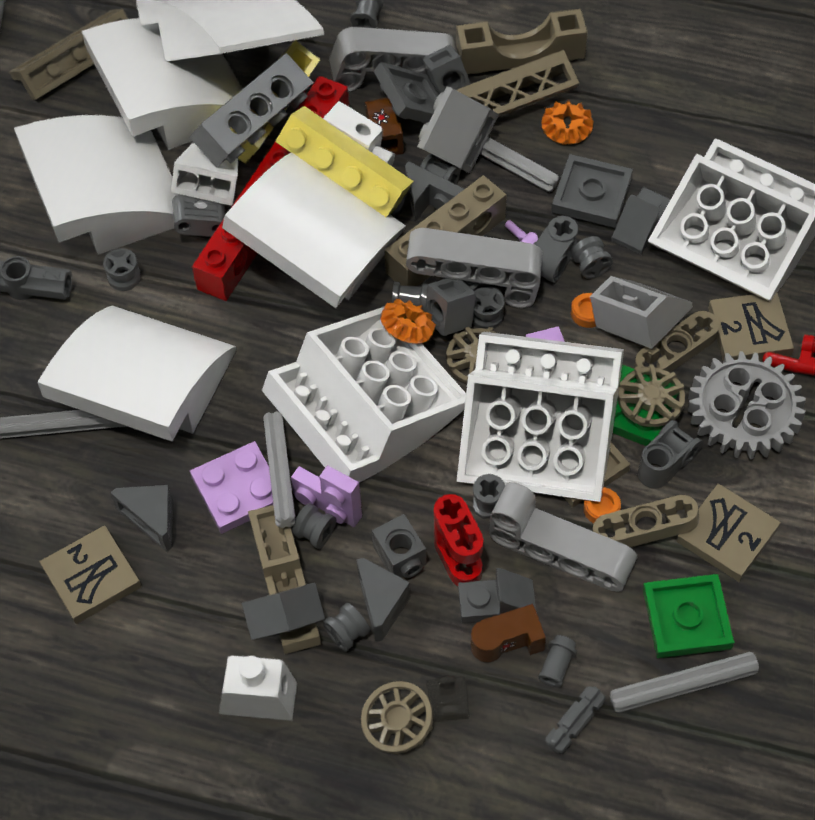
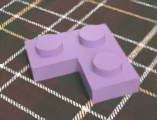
M328 465L319 477L300 466L291 476L293 494L302 504L311 503L325 511V513L335 516L336 522L340 524L345 522L355 527L361 519L362 510L358 481Z

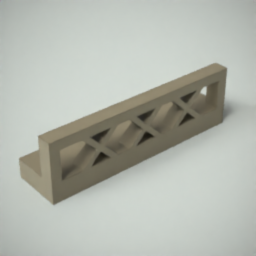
M124 10L108 11L9 71L13 80H21L33 100L38 99L94 64L86 49L82 31L102 24L127 20L128 18Z
M562 50L459 88L456 91L485 105L499 114V116L574 89L580 83L565 51ZM564 72L568 81L557 84L548 79ZM541 84L538 92L529 95L520 91V89L530 85ZM506 94L512 95L510 102L503 106L490 101Z

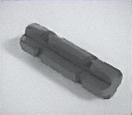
M586 687L579 696L581 701H575L557 723L558 729L553 728L547 735L545 742L554 752L564 753L572 743L571 737L576 738L594 716L593 710L598 711L604 704L606 697L597 687Z

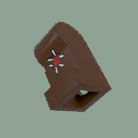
M389 98L365 101L366 118L381 126L383 130L382 141L391 139L395 141L392 146L381 148L395 155L403 154V133Z
M533 604L481 620L472 628L471 652L475 658L482 662H493L502 653L527 646L530 655L545 650L546 636Z

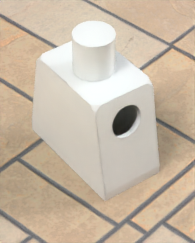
M338 101L323 119L392 166L395 154L380 147L383 135L381 126Z
M192 143L174 163L171 192L232 206L238 176V158L231 164L226 159L216 168L196 144Z
M229 656L219 714L292 720L297 682L284 661L257 658L255 656Z

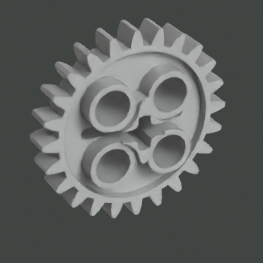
M743 351L739 352L737 360H733L731 355L726 353L723 364L716 358H713L711 367L702 366L700 376L694 377L692 387H690L688 412L693 413L691 424H700L697 433L699 436L710 434L709 446L716 442L722 443L721 453L727 451L729 447L734 448L735 458L739 457L742 450L747 451L750 459L754 458L756 450H760L764 457H768L771 447L780 452L784 442L791 444L794 433H799L806 412L803 409L806 398L800 396L802 386L792 385L795 375L792 373L784 376L782 374L784 364L773 368L771 366L772 357H768L764 362H759V356L756 352L751 360L746 359ZM731 382L740 383L742 386L734 385ZM759 382L760 385L755 391L753 401L749 402L739 426L734 428L732 425L738 418L740 408L745 405L753 384ZM769 396L774 398L775 400H769L765 397ZM717 409H725L729 413H723L718 411ZM750 423L758 424L761 428L753 427Z

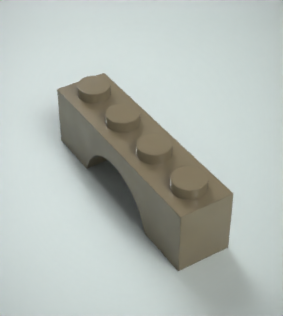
M581 9L549 13L546 20L540 26L519 35L501 34L495 31L488 22L456 26V50L467 74L516 68L562 50L565 51L568 60L585 58L587 29Z

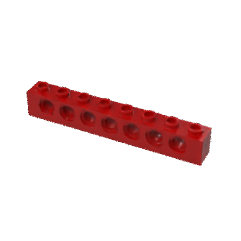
M319 76L307 93L308 97L299 105L297 110L305 106L321 118H324L338 101L349 107L348 86ZM275 142L235 203L269 168L291 152ZM222 221L192 265L197 290L227 301L254 260L257 252L223 229Z

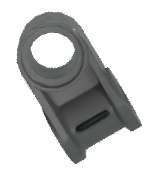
M558 216L553 218L539 239L534 243L543 252L541 277L553 283L557 282L561 277L566 265L572 258L571 251L577 244L578 224L571 217Z
M671 420L644 448L638 468L639 481L648 488L657 489L665 486L682 467L688 465L701 449L703 441L698 437L693 439L679 428L677 421ZM651 464H658L661 467H654Z

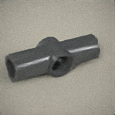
M13 256L5 261H0V291L8 292L9 296L13 299L25 300L32 296H41L65 300L66 297L70 296L73 277L70 269L31 265L26 258L21 256Z

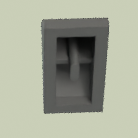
M168 485L115 488L111 492L117 511L164 551L168 552L172 548L173 501Z
M365 558L357 559L358 577L375 642L382 641L410 599V583Z
M315 582L242 602L251 640L287 632L325 619Z

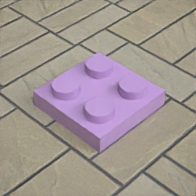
M255 441L190 470L191 478L221 534L250 521L248 511L273 505L269 466Z

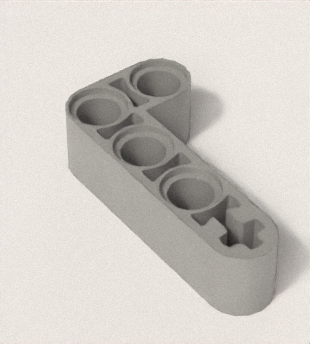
M364 27L346 28L338 34L329 58L333 81L348 86V92L354 91L362 84L366 71L374 72L380 62L428 75L422 58L448 45H451L457 52L454 39L446 33ZM449 72L445 76L451 75L453 72Z
M418 228L411 231L409 236L406 267L414 273L504 286L505 302L512 307L526 308L533 305L540 285L543 252L540 247L531 243L430 228Z
M513 482L505 485L490 515L489 534L496 543L611 591L623 590L637 559V554L633 549L623 543L536 509L535 494L527 487Z

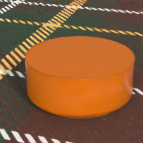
M593 293L580 294L572 302L571 317L577 325L584 328L596 327L590 299Z
M603 487L600 502L584 500V514L590 522L594 523L602 515L620 511L621 501L616 492Z

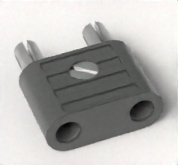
M175 193V197L172 199L174 229L179 234L212 237L226 214L225 205L222 203Z

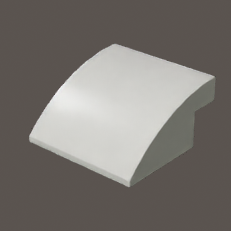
M136 0L141 26L154 23L159 24L166 61L222 54L324 35L323 27L295 0Z
M140 18L102 24L82 31L86 49L132 136L134 137L157 128L168 150L192 141L189 137L198 126L242 90L223 54L166 61L158 23L141 26Z
M105 115L58 117L14 128L20 148L58 242L89 232L99 255L174 229L172 199L175 197V193L171 192L172 176L151 130L133 137L123 117Z
M715 138L705 157L699 154L695 155L652 232L648 243L770 302L793 272L815 237V184Z
M292 152L269 168L225 214L222 226L227 232L335 308H337L344 297L347 300L352 297L385 255V249L396 241L406 227L391 215L383 216Z
M109 306L95 313L72 333L50 361L37 383L44 398L173 441L179 429L194 433L237 349L236 346L115 306Z
M384 307L307 332L297 361L268 371L262 388L263 393L325 468L328 465L358 482L364 481L384 470L425 443L465 409L466 393L422 343L413 344L401 341L384 328L381 322V312Z
M491 332L479 334L476 368L468 375L457 482L474 484L478 477L485 474H493L500 477L505 485L509 482L518 483L534 493L600 502L613 433L624 349Z

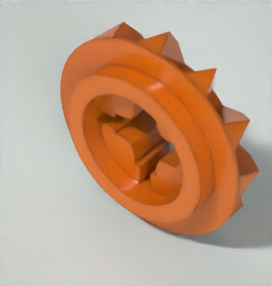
M569 99L565 104H560L556 101L552 108H546L542 117V129L546 136L561 144L579 143L590 135L593 128L591 111L585 110L582 103L577 105L571 104ZM566 116L571 117L569 128H566V124H564V117Z
M396 299L393 303H386L381 312V322L384 328L401 341L419 344L428 341L433 335L436 324L432 321V314L423 311V305L415 306L411 300L404 303L400 299Z

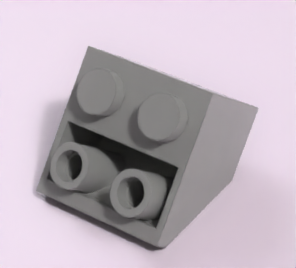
M447 86L444 93H440L435 100L434 113L429 123L427 122L422 127L419 134L420 142L417 147L470 173L499 114Z
M610 276L590 296L597 328L651 349L693 308L692 302L635 281Z

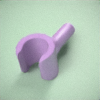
M511 220L505 223V227L520 242L534 244L538 240V236L535 233L529 232L526 234Z

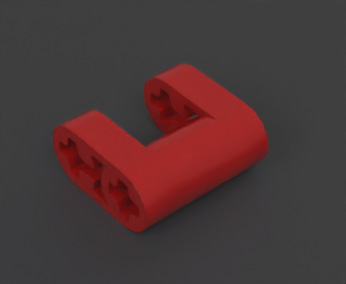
M454 494L443 495L434 504L435 549L451 581L458 586V583L480 581L483 569L480 558L483 553L484 542L482 533L463 498ZM460 563L465 564L468 568L472 567V574L466 575L464 571H460Z

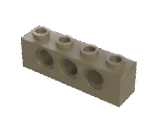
M484 175L385 249L386 274L394 281L400 282L401 285L419 286L430 275L414 273L406 267L411 231L418 228H430L484 236L506 219L507 194Z

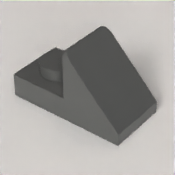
M409 161L405 165V176L414 181L407 193L415 221L418 220L429 204L438 210L464 190V188Z
M645 187L642 188L638 196L630 195L611 241L638 254H642L671 199Z
M496 568V580L458 583L462 623L480 622L481 620L530 604L534 605L536 611L533 580L505 569Z

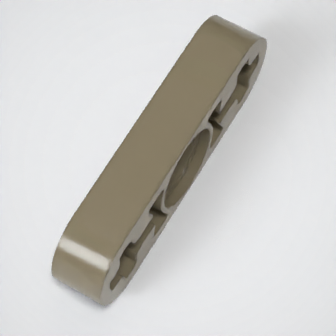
M707 311L693 313L673 327L652 349L648 347L641 349L636 355L634 368L637 366L639 368L645 367V361L649 364L657 361V368L671 373L716 340L719 320L714 314ZM697 325L700 328L709 327L708 332L702 329L696 333ZM671 341H680L686 346V350L676 353L671 351L667 344Z
M677 495L608 513L596 519L593 524V532L608 537L606 529L612 528L615 536L608 538L629 547L687 533L695 529L699 523L698 504L690 496ZM684 509L687 517L680 518L677 511ZM663 513L666 514V520H668L666 524H663ZM643 517H652L657 521L656 525L649 530L639 529L636 523ZM625 523H629L631 533L627 534Z

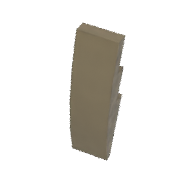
M274 505L248 511L269 595L306 585L291 527L279 528L276 525ZM316 622L279 633L284 654L321 645Z

